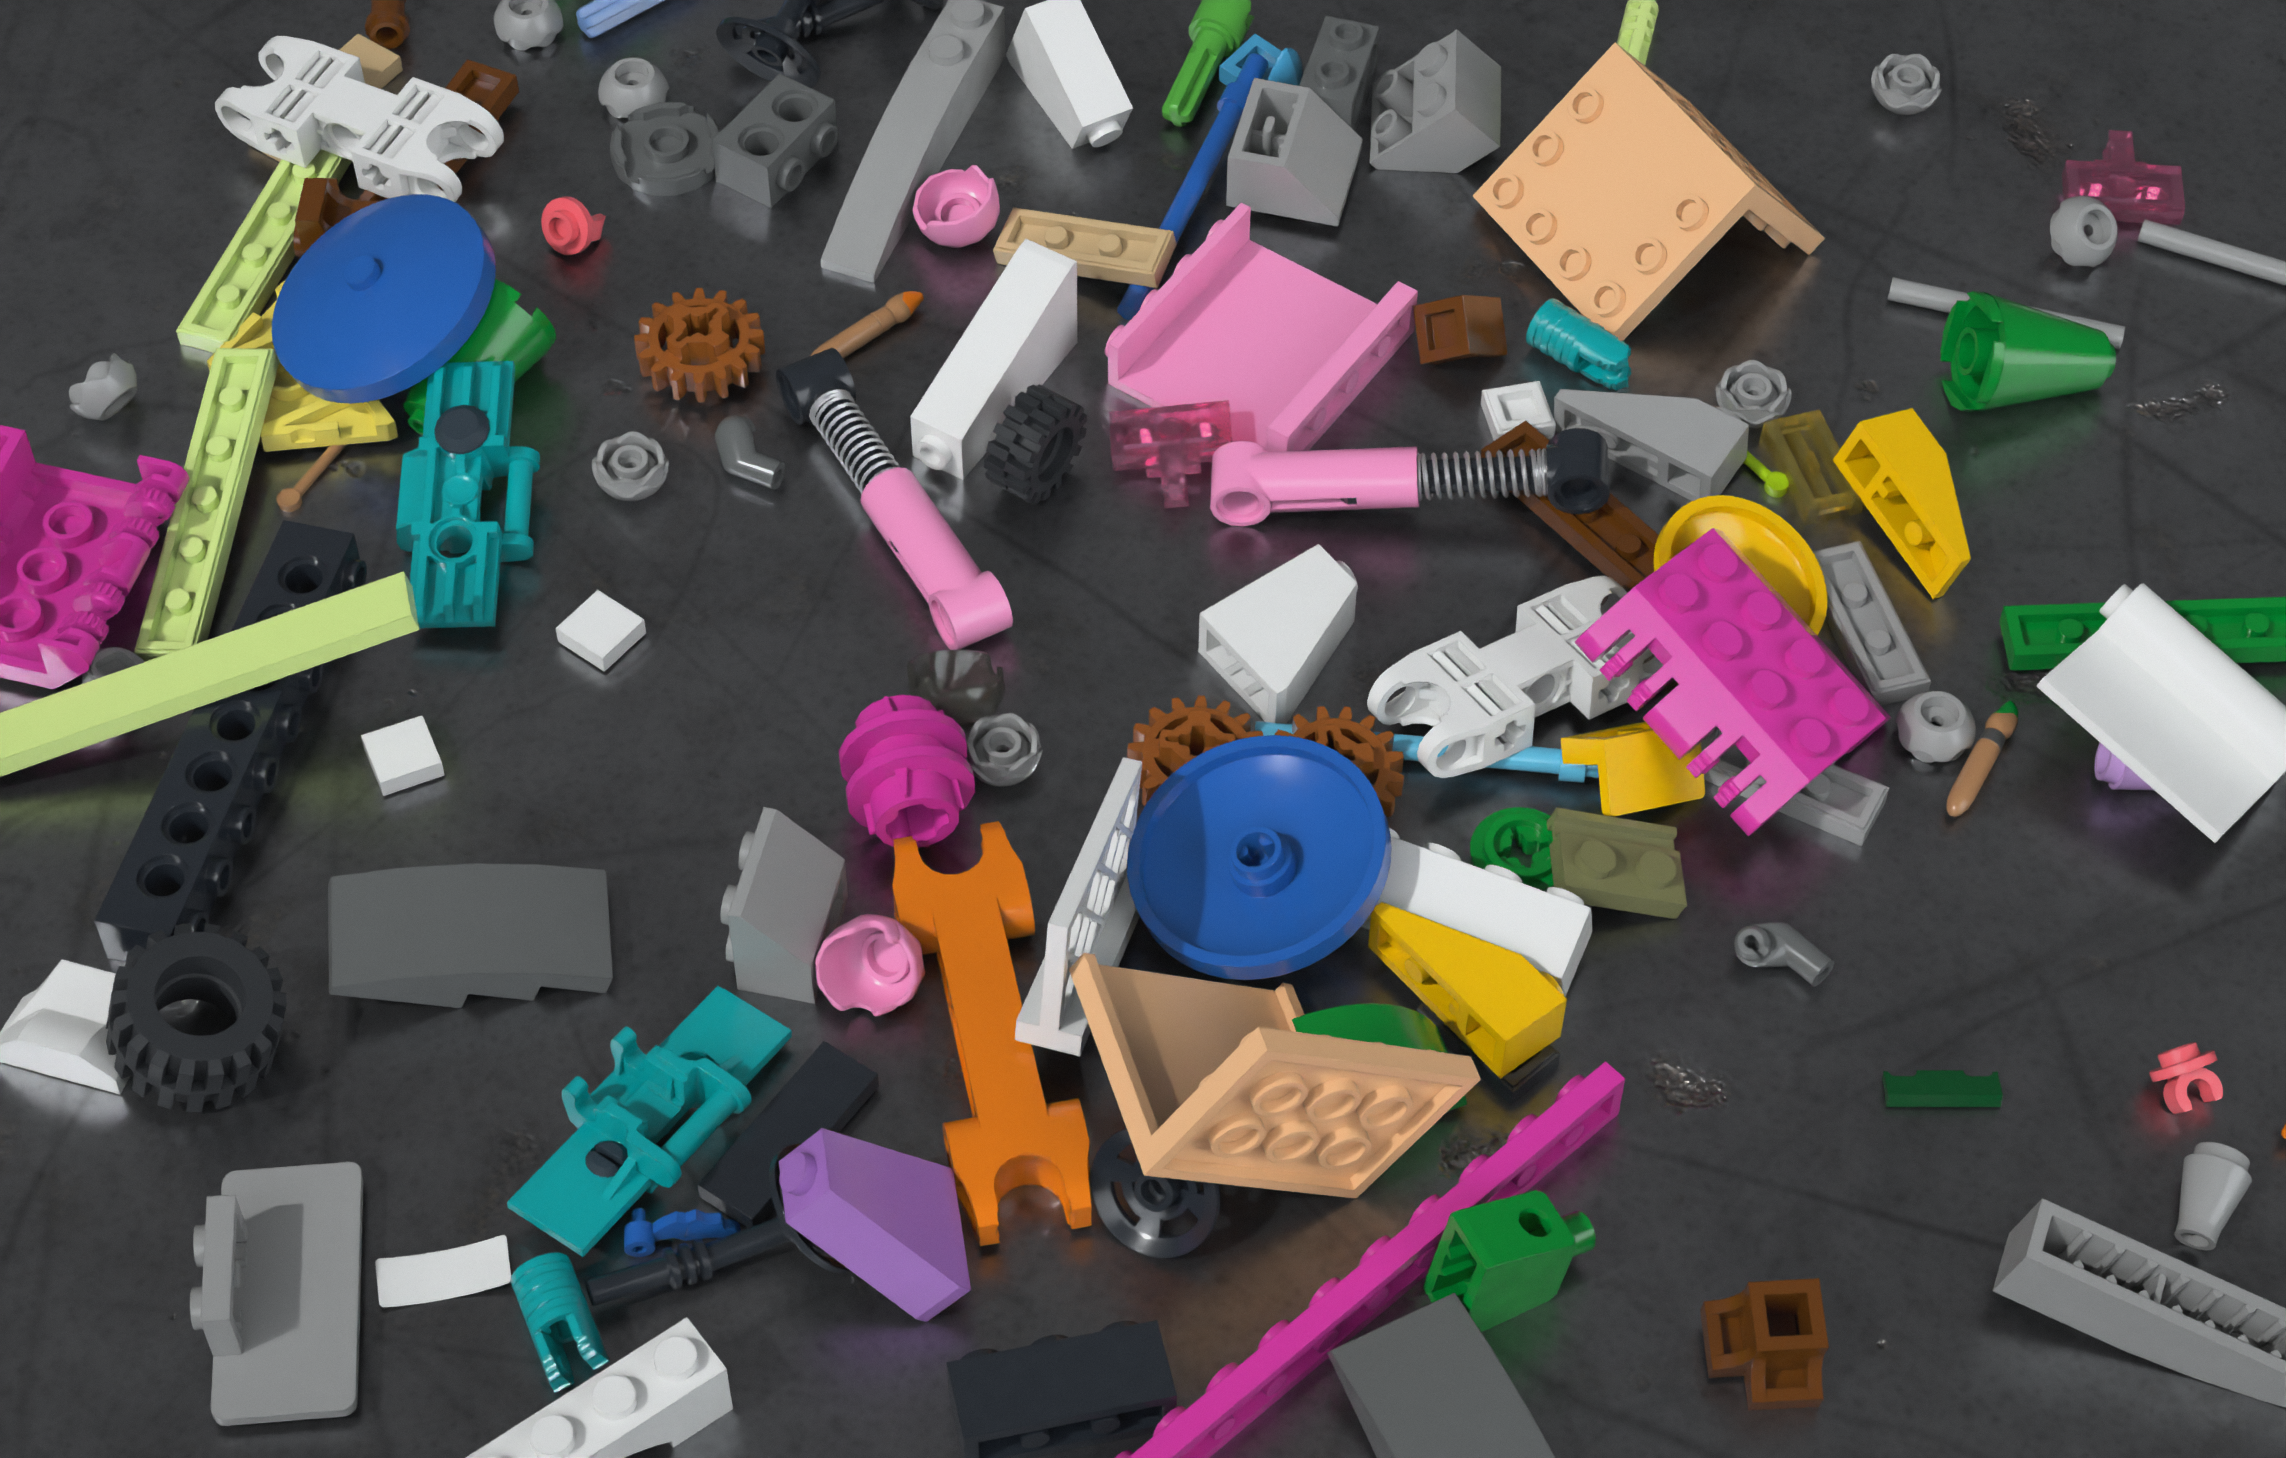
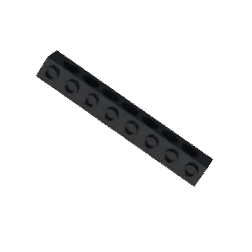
M283 520L231 632L365 585L367 566L365 561L360 560L354 533ZM324 664L194 709L94 920L107 958L126 962L127 954L136 945L146 949L149 935L162 930L167 937L174 936L175 925L190 923L192 932H204L205 924H209L208 915L217 896L222 897L228 891L233 873L232 862L240 845L247 844L253 835L256 824V809L263 794L270 793L276 784L279 773V758L286 743H292L299 733L302 719L301 710L309 693H315L321 684Z

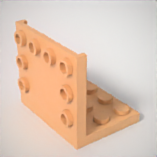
M1616 42L1473 195L1476 201L1582 315L1589 318L1592 322L1603 326L1606 331L1618 337L1620 341H1623L1742 216L1759 231L1764 230L1783 249L1792 242L1810 255L1825 239L1687 98Z
M1083 953L1069 968L1144 1176L1357 1199L1481 1080L1471 1056L1437 1052L1430 1049L1422 1050L1386 1045L1381 1042L1372 1043L1337 1038L1330 1035L1296 1032L1292 1019L1305 1014L1292 984L1282 983L1274 991L1098 964L1095 954Z

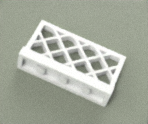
M1122 758L1050 917L1047 928L1045 957L1017 1017L1016 1041L1081 1056L1091 1029L1069 968L1083 953L1095 954L1100 965L1118 967L1140 917L1129 890L1127 856L1130 840L1136 826L1142 761Z

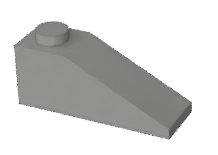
M1560 389L1554 397L1556 432L1559 433L1572 428H1586L1598 432L1606 439L1609 459L1691 501L1707 496L1720 495L1747 458L1749 424L1741 421L1731 410L1724 407H1713L1697 398Z

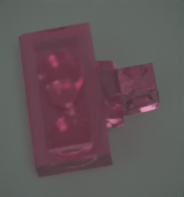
M2109 130L2108 143L2102 153L2103 160H2066L2062 172L2064 200L2076 196L2095 198L2103 202L2111 210L2117 222L2143 223L2147 219L2160 224H2181L2185 212L2181 166L2146 164V162H2136L2132 131Z
M1229 400L1109 412L1111 457L1114 471L1146 468L1147 478L1161 477L1165 508L1189 506L1187 474L1202 473L1201 462H1211L1214 452L1220 446L1233 442Z

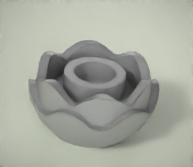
M501 0L493 19L498 37L502 41L508 42L514 49L521 51L536 46H549L563 27L562 12L555 0Z
M1890 54L1882 61L1881 65L1875 66L1872 72V90L1877 101L1888 111L1897 115L1909 116L1927 110L1938 99L1942 90L1940 87L1939 71L1921 54H1911L1908 56Z
M625 58L614 63L605 71L599 83L598 96L601 105H605L613 117L628 118L627 115L638 108L665 102L669 85L665 75L653 63L641 58Z
M2089 196L2068 198L2061 202L2060 208L2051 217V246L2054 252L2061 256L2069 265L2095 267L2105 261L2114 250L2118 238L2116 219L2111 210L2103 202Z
M113 353L110 356V361H99L92 364L88 369L86 380L83 383L72 385L69 389V401L72 403L70 405L71 410L86 419L99 421L107 420L118 413L130 402L137 392V375L129 359L124 361L119 355Z
M1749 360L1741 365H1734L1725 371L1722 380L1715 387V396L1719 407H1724L1734 412L1741 421L1749 424V428H1761L1771 425L1783 416L1791 400V389L1787 387L1785 376L1781 371L1765 366L1757 360Z
M632 431L623 434L621 437L604 441L598 450L597 457H594L592 460V471L597 484L611 497L623 501H638L653 495L663 485L669 471V459L666 458L660 444L655 439L647 438L639 432Z
M1925 691L1908 699L1896 716L1895 722L1898 726V737L1902 746L1910 751L1916 759L1925 763L1954 761L1963 754L1965 749H1970L1975 740L1976 726L1970 709L1961 699L1947 692Z
M1014 713L982 717L975 722L971 731L965 734L967 742L966 760L971 765L973 774L986 784L997 787L1019 784L1026 780L1040 763L1043 750L1036 728Z

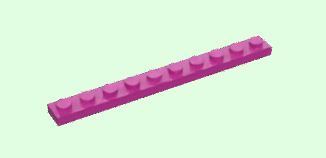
M1606 1061L1586 1078L1582 1074L1573 1077L1560 1090L1554 1104L1539 1117L1535 1114H1530L1523 1118L1510 1133L1507 1143L1491 1157L1487 1154H1481L1475 1158L1461 1174L1458 1184L1442 1197L1434 1194L1423 1201L1413 1213L1409 1225L1396 1236L1390 1238L1388 1235H1385L1376 1240L1362 1256L1360 1265L1343 1280L1334 1277L1324 1283L1312 1297L1309 1308L1292 1322L1284 1319L1271 1327L1261 1339L1258 1350L1243 1363L1238 1365L1236 1362H1232L1218 1371L1209 1382L1206 1393L1186 1409L1184 1406H1178L1166 1414L1156 1426L1153 1437L1133 1453L1131 1450H1125L1114 1458H1210L1328 1359L1327 1352L1347 1343L1428 1274L1452 1212L1525 1193L1619 1114L1625 1078Z

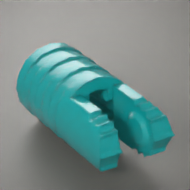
M1551 298L1539 308L1526 333L1528 345L1539 349L1543 354L1554 358L1558 363L1566 365L1576 373H1581L1597 384H1602L1603 387H1607L1609 390L1617 391L1628 387L1629 376L1631 375V367H1629L1628 362L1629 356H1631V348H1629L1628 344L1618 340V337L1606 331L1603 326L1592 322L1584 315L1578 314L1576 310L1563 305L1557 299Z
M547 1253L534 1257L519 1266L511 1275L510 1283L548 1382L554 1393H557L575 1383L573 1371L562 1344L575 1340L580 1355L593 1370L608 1364L610 1358L570 1258L562 1253Z

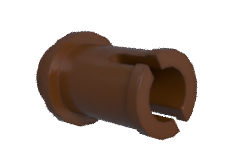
M371 0V13L367 16L365 22V31L370 40L386 49H393L408 38L410 25L409 20L405 16L406 0Z

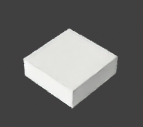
M1540 381L1482 390L1481 407L1494 441L1524 421L1529 422L1547 439H1551L1555 435L1556 424Z
M597 590L556 627V633L559 643L605 672L646 634V628L643 618Z
M422 715L361 735L365 752L383 796L445 776L442 761Z

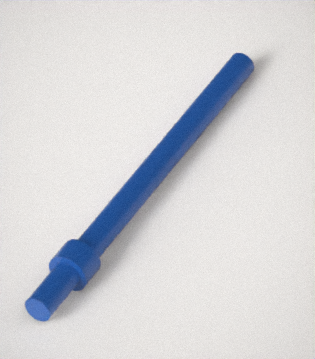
M1250 54L1236 81L1226 86L1217 103L1219 113L1159 229L1173 231L1176 243H1178L1240 122L1253 79H1262L1268 68V61L1259 54ZM1130 284L1117 308L1119 315L1130 321L1140 310L1145 297L1154 288Z

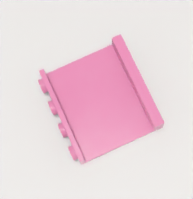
M1240 203L1225 220L1220 219L1212 226L1206 240L1192 255L1186 254L1179 261L1171 278L1159 290L1154 289L1145 297L1138 313L1125 326L1119 325L1112 332L1105 347V355L1108 357V384L1223 445L1234 441H1249L1263 446L1269 452L1309 451L1415 331L1413 306L1417 305L1418 291L1398 281L1381 301L1376 304L1251 241V207Z

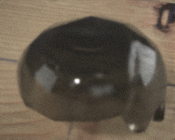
M959 649L940 650L917 655L907 662L909 695L919 696L930 701L937 711L943 709L944 715L955 719L960 727H971L980 718L990 717L995 714L1005 695L1003 667L997 666V674H995L988 653Z

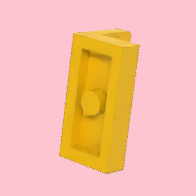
M1646 722L1561 738L1563 764L1598 765L1601 808L1605 816H1619L1701 799L1705 795L1704 774L1695 778L1686 768L1702 752L1701 743L1679 760Z

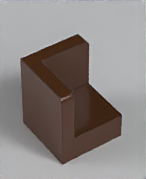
M1459 295L1413 306L1421 364L1435 365L1473 356L1496 358L1507 355L1500 297Z

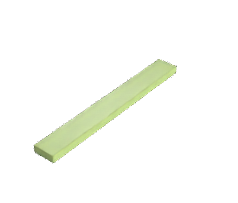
M403 571L1 712L0 777L419 630L412 585Z

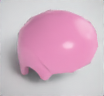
M972 165L965 171L962 169H948L929 176L916 191L912 211L919 229L927 238L937 245L959 249L979 242L995 227L1000 214L999 194L994 178L989 179L977 165Z
M878 914L860 915L837 927L823 941L814 960L817 985L833 1007L839 1011H845L850 1008H862L871 1011L875 1017L889 1013L898 1006H902L913 999L925 975L920 942L897 920Z

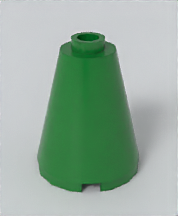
M495 279L490 302L478 326L458 352L446 363L514 361L515 383L550 350L556 341L555 328L538 307H536L532 315H529L516 304L522 294L511 286ZM428 377L410 387L404 403V409L410 416L408 424L422 436Z
M1971 291L1967 293L1970 297L1968 301L1957 300L1951 308L1944 326L1940 361L1951 362L1952 380H1942L1950 404L1960 411L1976 412L2096 390L2104 384L2106 378L2112 375L2116 364L2115 348L2103 331L1986 292Z

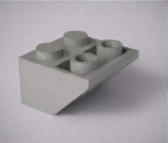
M1457 29L1438 42L1428 44L1418 55L1398 68L1386 71L1372 84L1370 164L1378 170L1458 173L1500 147L1501 66Z
M1254 78L1228 155L1226 206L1236 208L1240 203L1251 207V211L1338 226L1361 153L1363 139L1310 88Z
M763 807L756 831H746L742 839L739 852V869L742 870L738 885L729 884L722 900L721 923L729 925L730 930L726 944V960L734 962L738 990L815 1004L819 987L816 980L814 960L823 941L839 927L848 899L845 859L777 809Z

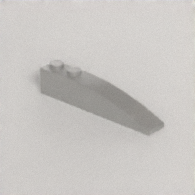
M981 0L947 1L907 68L867 147L821 257V268L875 283L914 215L912 209L916 191L929 176L940 171L1006 57L1005 12L1003 6Z
M2043 1198L2008 1234L1993 1292L2133 1355L2189 1377L2286 1408V1308Z

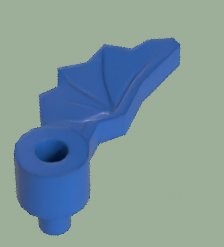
M637 1208L632 1210V1222H629L624 1227V1250L630 1256L645 1257L655 1251V1242L676 1238L689 1241L699 1238H723L741 1231L738 1222L724 1219L721 1213H704L697 1209L686 1213L675 1211L651 1223L646 1221L645 1210Z

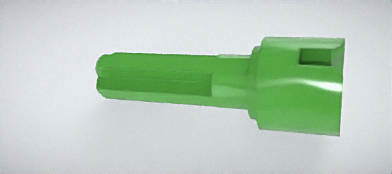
M1250 0L1201 1L1188 27L1189 36L1193 44L1162 107L1164 119L1172 121L1174 126L1184 127L1187 122L1194 119L1223 57H1230L1241 47L1255 16L1249 14L1251 10Z

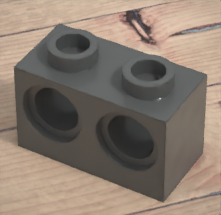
M1325 15L1299 86L1308 87L1313 90L1356 132L1371 92L1372 84L1376 78L1380 26Z
M779 73L712 140L716 182L772 208L788 191L791 192L799 186L804 175L821 157H827L835 148L839 137L835 100Z

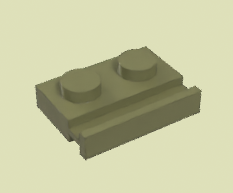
M1556 808L1547 821V830L1552 831L1553 841L1549 848L1554 887L1572 892L1584 901V905L1672 919L1678 918L1687 906L1680 851H1676L1674 848V839L1677 836L1676 827L1563 808Z

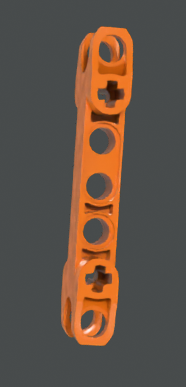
M999 821L980 824L982 857L979 863L970 870L959 874H942L933 871L925 865L920 857L916 840L912 836L893 839L895 873L892 889L895 920L903 925L920 942L922 955L936 952L972 1112L971 1118L944 1122L942 1127L948 1166L953 1168L958 1203L971 1224L979 1246L1000 1243L997 1216L998 1204L1001 1198L1010 1190L1023 1185H1037L1050 1190L1061 1202L1067 1224L1071 1226V1229L1092 1226L1089 1187L1090 1140L1080 1101L1076 1098L1046 1104L1032 1044L1015 1040L1016 1020L1021 1011L1022 1002L1007 940L1035 935V923L1023 864L1011 847Z

